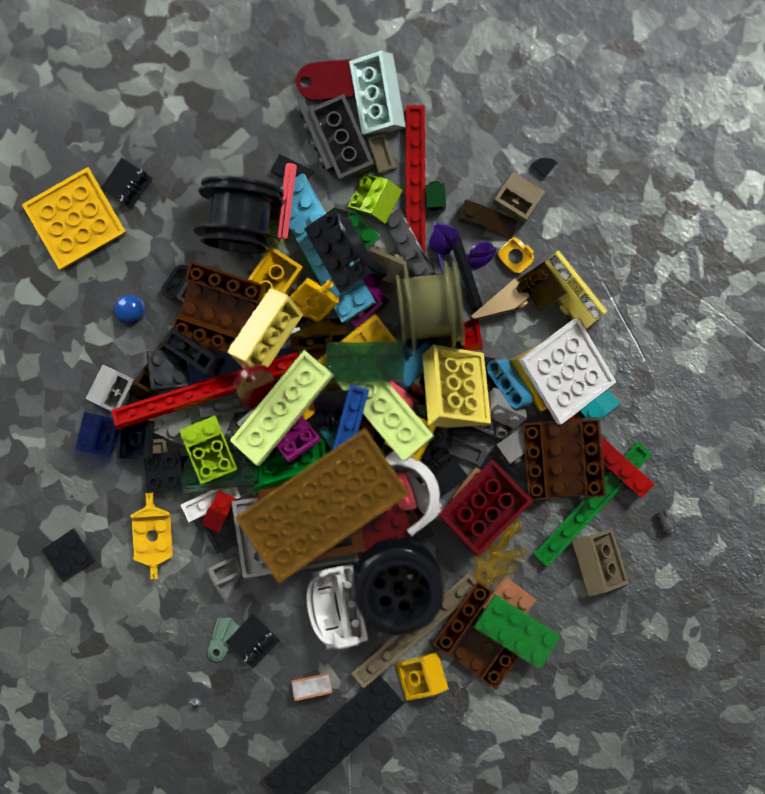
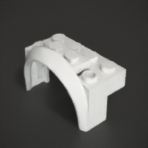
M393 451L385 458L395 472L408 471L418 508L424 515L423 518L407 529L408 533L412 536L436 518L443 506L439 502V487L434 475L423 463L411 457L404 462ZM420 477L424 483L420 485L416 478Z
M353 564L312 572V578L308 585L307 609L310 622L316 635L327 646V649H339L368 641L365 622L355 602V572ZM329 586L331 587V588H328V589L318 590L319 588H324V587H329ZM334 591L336 593L341 622L336 609ZM337 626H339L337 629L328 630V631L325 630V629H328V628H332V627H337Z

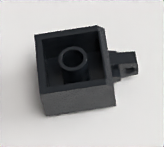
M414 404L413 412L416 416L428 422L427 406ZM437 426L433 433L434 437L429 441L421 459L431 461L433 452L437 451L438 447L450 449L454 427L445 428Z

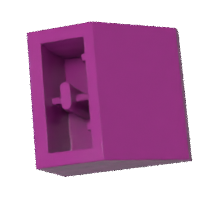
M303 416L297 420L299 424L291 427L275 446L287 463L321 441L320 437Z

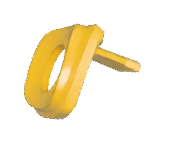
M511 238L498 251V257L513 273L521 274L533 262L534 251L529 245H525L518 238ZM514 249L520 250L523 254L522 261L517 264L510 262L508 259L509 252Z

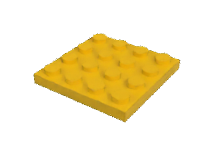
M89 167L22 204L60 271L126 234L124 227Z

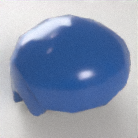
M135 295L120 297L114 307L116 317L121 322L127 324L142 319L146 310L144 301Z

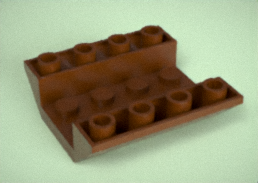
M190 261L186 280L189 281L181 313L175 317L173 328L204 346L228 353L232 343L235 342L242 328L247 324L253 312L263 300L265 285Z
M570 418L561 425H557L554 419L523 423L528 496L532 500H545L550 497L565 496L606 497L599 418Z
M477 580L435 639L433 645L497 690L520 656L474 627L485 610L482 607L493 594L492 590Z

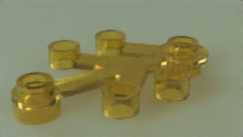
M517 518L513 521L517 523V527L514 529L510 525L507 527L497 548L494 542L488 547L490 560L487 565L483 553L480 556H476L479 567L475 573L476 581L478 580L486 586L493 582L494 577L516 573L517 566L512 562H508L505 567L494 569L497 562L526 556L527 550L521 545L517 546L514 550L504 552L512 536L520 533L522 530V523ZM520 548L524 550L522 555L517 554V550ZM509 565L514 566V570L512 572H508L507 570ZM483 572H487L488 574L486 579H482L481 577Z

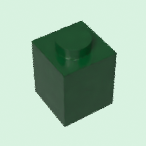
M440 181L429 182V185H425L427 211L446 210L445 183L440 184Z

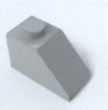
M523 427L496 445L508 464L513 462L515 465L524 459L522 456L525 454Z

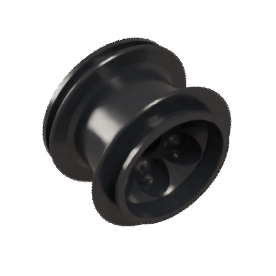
M211 176L201 180L202 187L198 189V193L210 200L207 224L197 225L193 228V232L201 237V243L224 251L247 254L267 253L270 251V246L279 244V238L268 233L271 209L282 207L285 204L283 200L284 191L280 187L264 181L236 176Z
M401 537L382 540L371 546L364 553L356 567L354 576L356 606L363 619L374 629L389 635H409L428 626L439 613L444 598L441 571L436 558L422 544ZM397 565L398 569L391 571L388 567ZM409 569H416L417 573L409 575L407 571ZM377 578H382L385 580L384 583L380 585L376 584L374 581ZM395 581H402V585L395 586ZM415 587H421L423 589L420 593H414L412 591ZM387 596L390 600L384 603L380 601V598ZM401 601L409 602L406 607H401L399 603Z

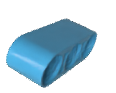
M429 338L417 339L415 342L416 351L413 352L411 346L389 372V378L402 389L408 388L424 370L422 354L432 345H435Z
M508 359L490 361L487 365V372L510 406L520 408L531 405L533 394Z

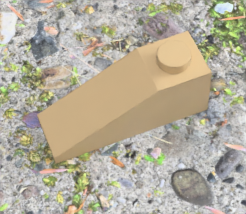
M514 279L471 316V320L475 321L511 312L517 308L521 310L529 303L527 299L530 295L527 292L518 293L516 289L518 282Z

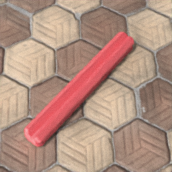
M286 163L282 188L285 204L280 207L276 235L279 239L288 238L297 166L293 163Z

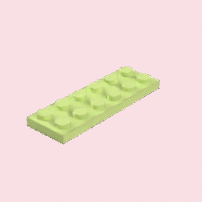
M359 348L331 371L334 375L333 378L343 390L349 391L350 384L369 389L363 414L404 462L434 437Z
M304 350L230 441L256 465L260 466L334 375Z

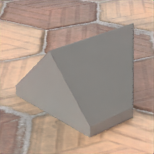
M236 555L207 569L214 586L225 602L228 601L242 575V567Z

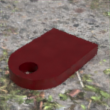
M351 59L306 64L300 69L296 78L299 93L310 101L331 100L342 94L346 98H355L350 67ZM308 78L311 80V85L303 87L300 84L301 80Z
M255 365L243 370L235 378L233 385L245 411H248L259 405L276 383L267 366Z

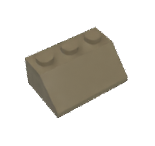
M612 528L572 540L589 596L606 593L629 584Z

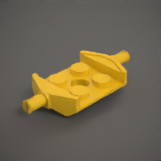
M145 493V507L131 515L134 547L133 560L149 565L150 579H159L157 567L173 557L170 512L155 507L153 493ZM152 530L158 534V538L154 542H151L147 537L148 533Z

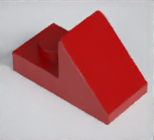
M478 320L464 322L463 350H483Z
M218 490L211 506L207 509L202 525L220 533L232 509V501H235L236 498Z

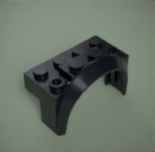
M334 207L304 229L339 293L347 295L360 285H374L386 277L388 273L387 269L381 266L370 254L354 228L350 216L356 214L350 210ZM358 258H360V260L357 261V262H356L355 264H353L352 266L349 265V264H351L352 262H354L355 260H357Z

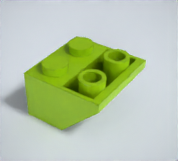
M364 173L347 207L372 220L386 224L403 190L388 179Z

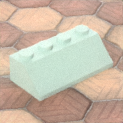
M378 51L350 61L362 135L388 133L405 128L393 54Z

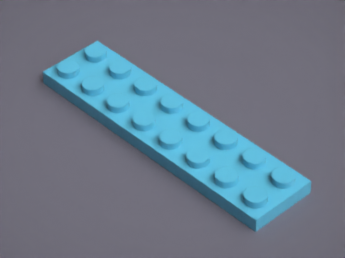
M300 174L295 178L289 227L320 284L323 286L327 280L333 283V287L329 291L340 298L334 309L341 322L346 323L376 302L366 285H360L347 295L339 293L304 229L326 214L306 176Z

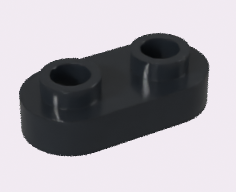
M176 266L163 283L161 292L166 299H177L176 296L186 281H188L186 277L180 278L179 275L181 272H185L187 276L188 266ZM171 287L175 288V292L173 294H170L168 292L169 288Z

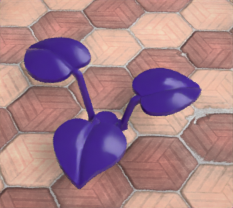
M435 223L429 240V248L437 253L443 274L442 254L447 255L452 251V245L456 244L459 240V232L451 226ZM489 242L477 243L470 250V254H466L467 258H469L470 267L480 268L485 266L492 260L497 248Z

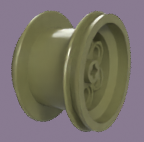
M444 261L443 274L409 277L407 266L404 265V278H399V275H396L403 345L406 344V340H411L412 351L415 352V339L450 336L452 348H455L456 342L464 345L463 309L456 262H452V266H448L447 262Z

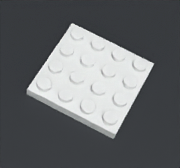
M579 317L571 320L519 359L557 425L563 424L616 383Z

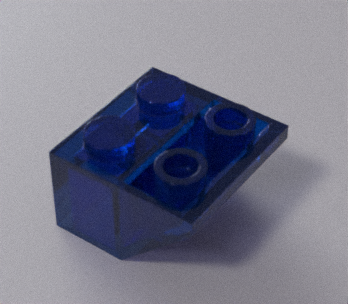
M84 412L75 450L113 458L120 430L116 429L114 419Z

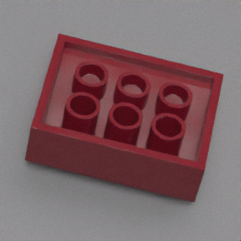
M492 459L438 515L474 556H480L533 500Z

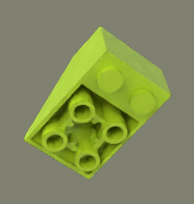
M216 416L179 430L201 484L237 470Z

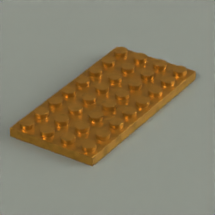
M363 429L236 516L235 519L273 576L280 583L410 493L366 429Z

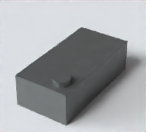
M344 94L309 109L341 182L376 167Z

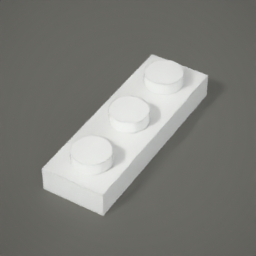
M234 480L181 504L188 522L194 521L206 514L218 490L235 497L236 500L242 498Z

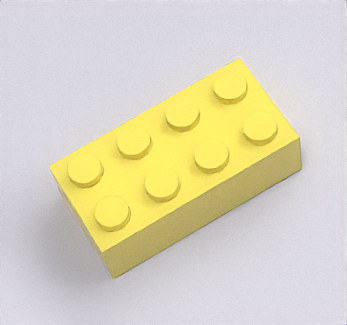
M270 288L247 324L242 328L235 342L232 343L228 353L244 370L255 365L269 367L303 316L302 312L289 296Z

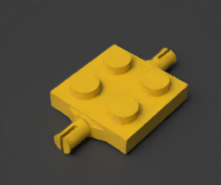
M309 278L289 296L302 312V317L310 318L315 322L321 321L338 304L340 299L329 291L333 287V283L330 280H327L323 286H320Z

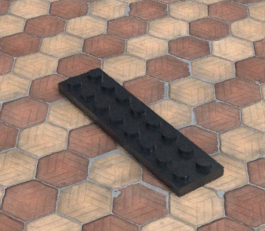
M379 675L333 714L268 773L263 780L276 794H305L405 702L384 678Z

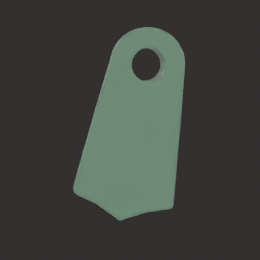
M231 617L217 618L208 649V656L212 661H221L225 657L230 647L226 641L240 627ZM214 649H218L220 651L219 656H214Z

